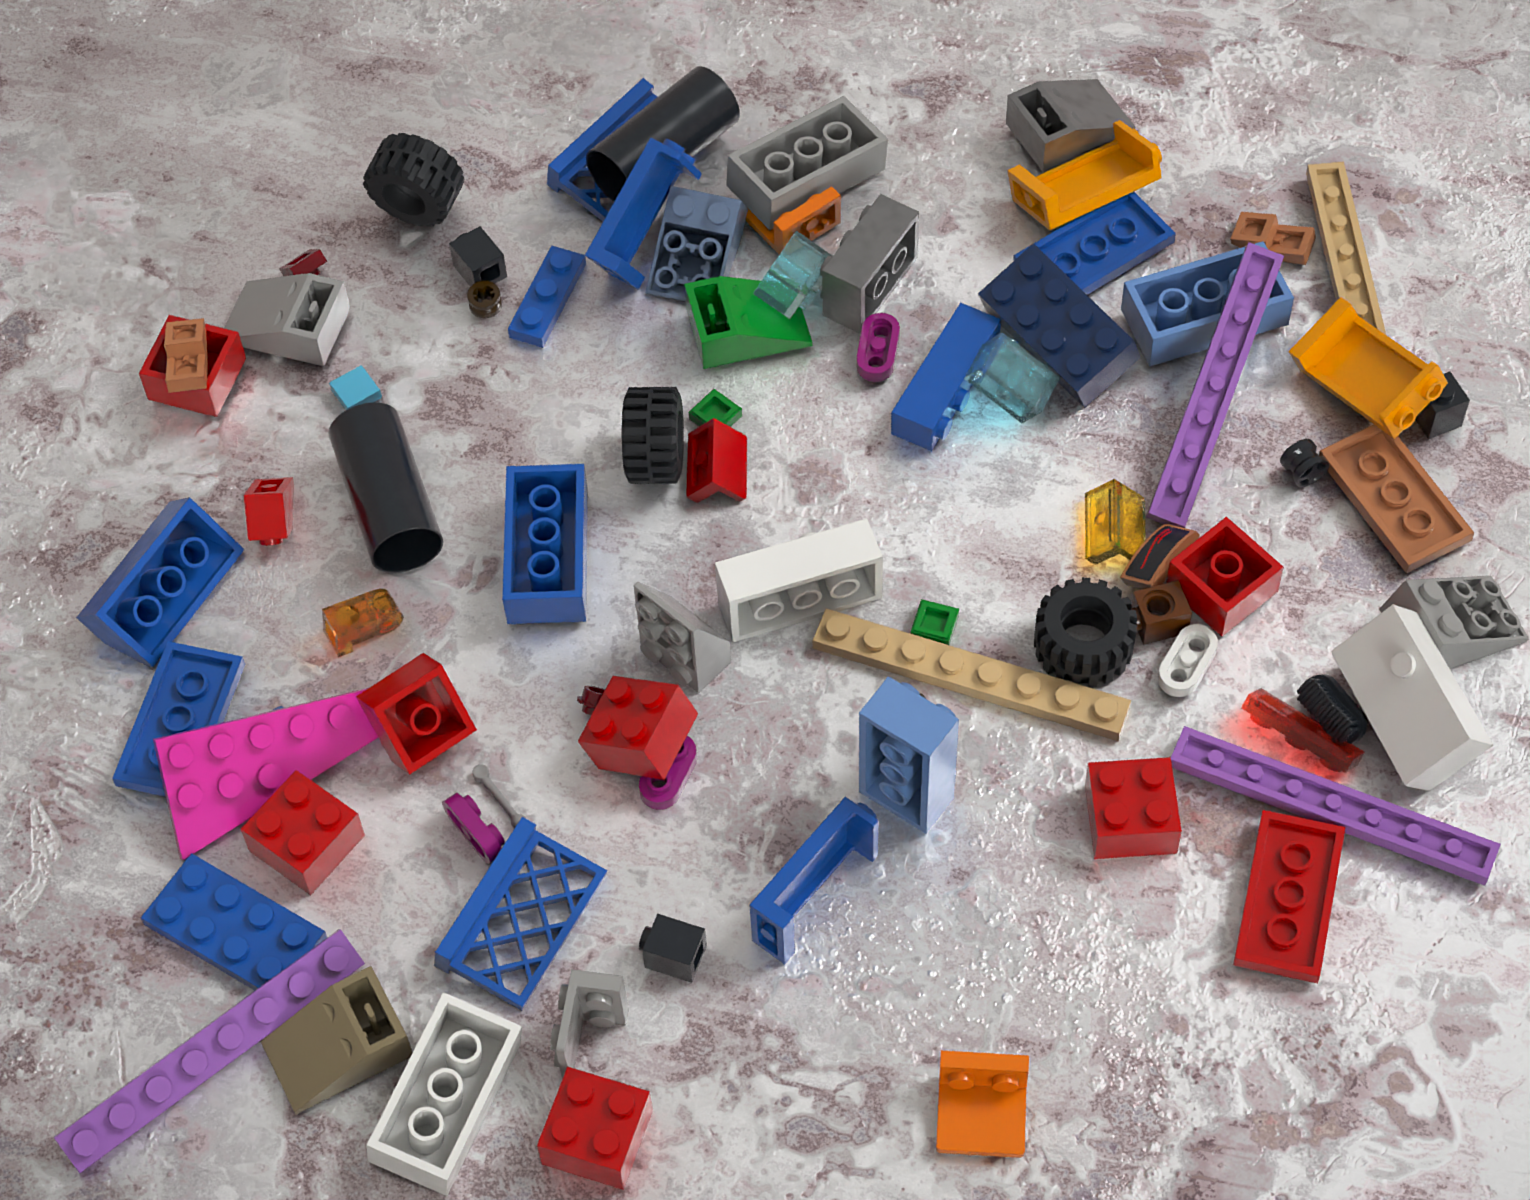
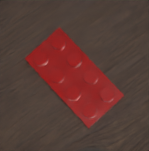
M1262 810L1233 962L1234 966L1318 984L1346 827Z

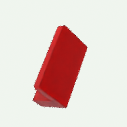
M713 418L688 433L686 498L699 503L719 491L741 502L747 497V436Z

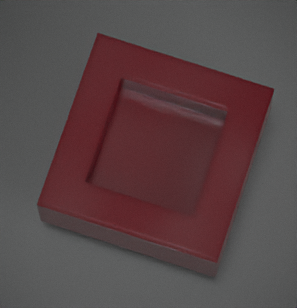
M309 249L279 268L283 276L307 273L318 275L320 274L318 267L326 263L327 260L320 249Z

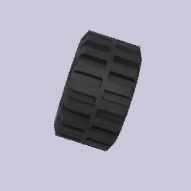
M398 133V135H388L387 138L382 140L363 176V186L367 190L370 199L374 200L380 209H383L392 217L416 226L425 225L432 227L435 224L443 223L444 219L448 216L463 186L464 176L462 175V168L457 165V160L449 155L444 148L418 135Z
M629 387L625 394L621 428L622 460L624 473L630 484H676L681 476L684 452V420L682 399L677 387Z
M1082 577L1080 583H1075L1074 579L1065 581L1064 588L1058 584L1051 589L1050 596L1045 595L1041 600L1040 608L1037 609L1034 633L1036 658L1038 662H1043V669L1048 675L1055 672L1056 678L1069 680L1076 684L1088 683L1090 688L1097 687L1098 681L1101 680L1106 685L1113 681L1114 674L1121 676L1125 671L1126 664L1131 662L1137 632L1136 610H1131L1132 602L1128 597L1121 598L1122 590L1116 586L1112 589L1108 588V582L1099 579L1097 584L1091 583V578ZM1075 625H1089L1099 629L1105 636L1094 641H1082L1072 637L1065 630Z

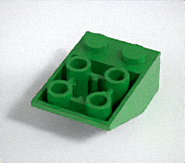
M725 276L684 284L686 310L703 369L813 346L794 284Z

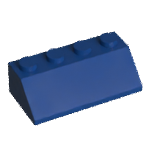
M190 497L170 501L76 618L104 644L148 667H153L162 656L167 641H174L245 549Z

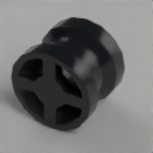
M1305 438L1292 444L1284 451L1280 458L1282 466L1286 470L1292 471L1293 481L1298 487H1306L1317 482L1330 467L1327 459L1317 454V446L1311 439Z

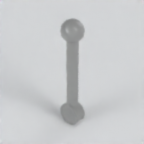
M477 765L473 768L474 780L484 783L509 815L511 825L515 828L520 819L526 817L522 814H517L489 778V770L485 765Z

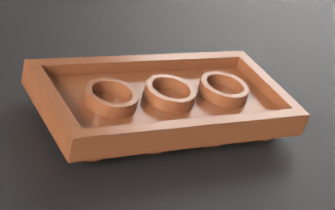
M1373 424L1320 450L1319 455L1324 456L1329 462L1328 473L1406 574L1472 541L1475 532L1398 436L1394 439Z

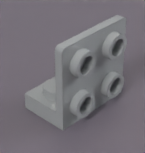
M571 969L569 984L561 985L558 1009L563 1010L561 1025H553L550 1049L555 1051L554 1066L560 1067L562 1079L567 1066L575 1068L584 1020L602 1028H610L615 1024L626 1026L629 1009L623 976Z

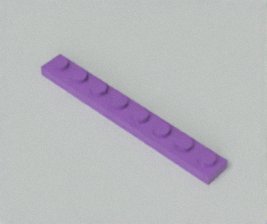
M1250 242L1245 247L1146 518L1162 524L1185 528L1282 264L1283 255Z
M1184 726L1171 755L1173 769L1303 818L1346 827V834L1486 886L1501 845L1500 843Z
M338 929L55 1135L54 1139L77 1171L81 1173L276 1030L331 985L351 975L365 964L342 930Z

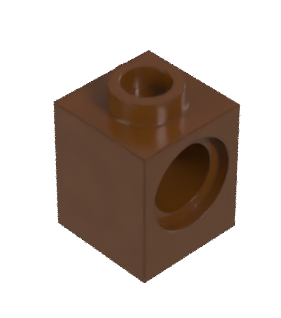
M1179 580L1133 592L1131 610H1136L1137 631L1143 645L1177 637L1183 628L1190 625L1192 611ZM1150 612H1160L1164 615L1157 616L1153 615Z

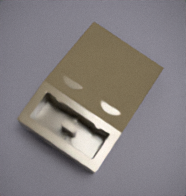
M372 966L331 985L260 1041L296 1115L409 1059L413 1053L408 1037Z

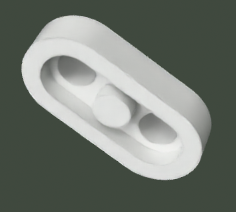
M1192 624L1180 631L1159 668L1158 683L1165 693L1174 697H1185L1195 691L1216 655L1218 639L1213 630L1205 625ZM1199 647L1202 651L1194 652L1190 648ZM1181 677L1184 679V682H1176L1172 678Z

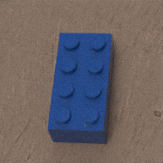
M584 464L506 466L502 600L507 624L586 622L588 487Z

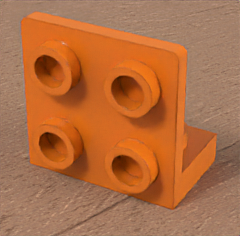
M832 186L820 194L812 195L804 204L796 209L783 213L773 222L774 228L772 230H769L749 209L746 222L784 259L841 223V195Z
M941 1050L936 1143L938 1153L1022 1158L1024 1156L1029 1055Z

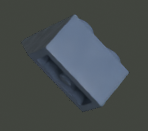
M670 186L645 293L686 302L685 283L719 276L728 277L741 242L748 208L742 200Z

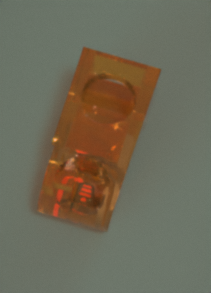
M381 588L322 609L323 631L338 658L353 652V645L373 638L374 635H384L394 631L400 626L404 618L390 592L387 589Z

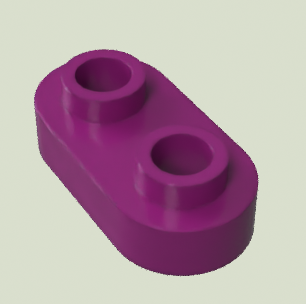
M875 313L868 316L863 322L857 352V371L867 381H884L894 371L900 338V325L892 315ZM878 335H884V336H886V337H885V338H882V337H876V336H878Z
M689 736L686 737L681 746L683 751L677 754L664 780L641 776L639 791L640 797L646 806L656 810L670 808L678 801L697 763L696 745ZM656 781H664L666 783L660 788L653 786V783Z
M456 792L442 802L443 808L454 826L484 862L491 864L502 849L501 846L505 844V840L494 824L491 823L486 826L479 817L482 815L481 811L469 795L462 797Z

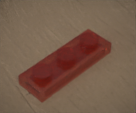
M1262 688L1248 694L1241 709L1251 714L1250 719L1263 728H1274L1285 735L1284 739L1288 744L1299 750L1307 749L1320 757L1319 761L1323 766L1332 771L1347 773L1358 766L1365 753L1348 742L1333 743L1332 737L1322 729L1319 723Z

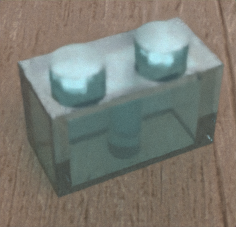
M796 231L753 294L790 319L798 307L805 311L817 294L812 287L818 291L822 286L821 266L829 255H833Z
M1001 332L982 344L964 379L1020 423H1024L1043 411L1060 377L1049 370L1045 363L1035 359L1021 348L1016 340L1007 337Z

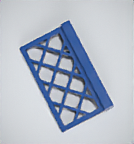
M642 78L548 165L547 185L556 193L562 189L597 218L604 221L608 211L601 206L600 198L608 197L599 189L595 181L594 189H579L572 182L578 177H592L586 164L587 152L656 99L657 96L653 94L654 86Z
M522 817L435 951L434 967L447 974L452 971L522 1011L603 882L608 870L536 831V824ZM537 846L553 853L556 866L534 871L530 857ZM561 859L567 861L568 863L562 864ZM526 865L528 872L520 874ZM581 869L593 876L588 887L570 891L565 872ZM559 874L564 893L541 898L536 879ZM530 881L535 900L512 904L509 893L512 885ZM505 898L507 906L498 908ZM580 898L579 902L574 907L573 899ZM566 901L570 913L567 921L549 925L544 906ZM538 907L543 927L520 932L515 913ZM509 914L514 933L491 939L488 929V923L491 918ZM560 931L553 941L551 933ZM483 932L485 940L477 942ZM545 935L549 947L546 955L527 959L523 940ZM517 942L521 961L498 966L494 946ZM487 948L492 968L475 971L464 965L463 962L470 952ZM538 966L532 975L530 967ZM524 969L527 985L520 996L504 987L501 974ZM495 976L496 982L487 977Z

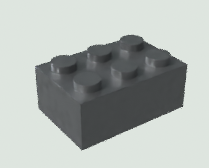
M883 194L878 196L872 206L867 205L863 209L859 223L852 231L848 230L844 234L839 249L833 256L829 255L821 266L822 290L820 298L823 299V316L861 334L865 319L879 311L918 258L919 211Z

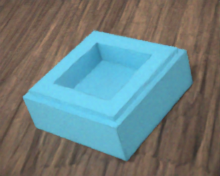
M362 365L329 382L331 391L345 410L357 405L373 403L382 398L380 389Z

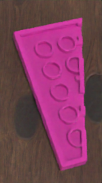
M368 688L153 739L180 859L183 861L191 853H196L250 819L295 770L312 780L377 739L378 736L356 698L357 695Z

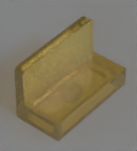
M1112 479L1085 493V559L1095 565L1118 554L1131 560L1146 540L1145 499L1121 482Z

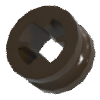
M479 281L469 288L467 298L469 309L473 315L479 318H490L500 312L502 299L500 297V289L496 284L490 281Z

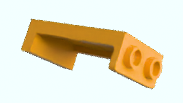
M1118 120L1113 123L1115 138L1112 142L1035 177L1020 164L1008 169L1012 200L1048 230H1052L1161 179L1160 163L1162 162V155L1155 143H1151L1141 136L1136 129L1130 128L1124 122Z
M1342 297L1288 351L1301 372L1394 439L1413 424L1416 416L1431 401L1436 400L1442 393L1443 388L1448 384L1439 365L1433 361L1429 364L1425 363L1359 317L1352 304Z

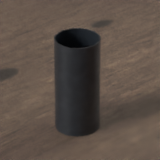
M695 67L589 150L586 154L588 170L600 190L610 200L615 202L650 137L661 143L664 142L665 138L683 147L685 149L684 153L694 157L738 122L740 118L738 102L729 86L719 75L706 67Z
M373 402L357 405L344 411L332 422L328 435L373 566L387 573H402L427 564L441 551L443 537L397 410L388 404Z

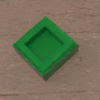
M713 389L688 412L689 420L697 426H701L715 418L731 427L742 417V408L716 389Z
M921 599L910 634L950 645L959 618V608Z

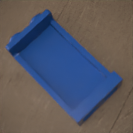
M650 137L585 253L588 259L606 273L637 290L642 285L645 276L632 267L630 263L669 194L670 186H674L681 173H685L697 180L702 175L694 166L696 160L684 153L685 149L666 138L661 143Z
M845 796L750 903L752 941L784 965L795 954L794 917L852 851H857L871 862L877 858L879 821L872 809L863 803L856 804Z

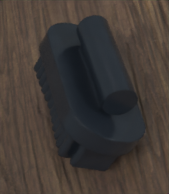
M1327 674L1315 675L1307 679L1297 690V693L1300 694L1297 697V701H1300V704L1317 720L1333 743L1352 745L1363 738L1367 730V718L1332 676Z

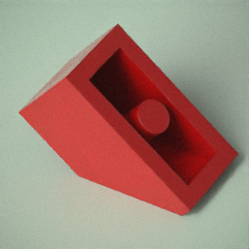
M293 477L255 479L245 492L244 504L248 541L259 540L260 545L270 546L281 544L283 539L289 537L293 530Z

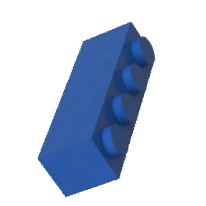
M960 302L892 410V435L929 451L934 449L939 439L945 440L953 424L952 418L956 411L962 412L970 397L969 390L974 383L978 385L982 381L987 369L986 363L990 356L996 357L1002 347L1004 337L1000 335L1001 319Z

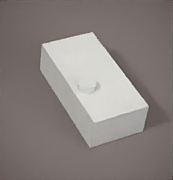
M867 518L818 533L809 532L798 539L715 563L718 605L732 643L821 617L826 608L838 612L882 599L883 556Z
M1392 604L1331 651L1406 786L1431 791L1493 746L1492 741L1417 612Z
M443 992L366 1145L367 1161L448 1196L521 1045L522 1026Z

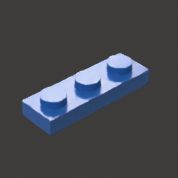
M551 245L508 327L509 338L542 348L545 346L586 266L585 255Z

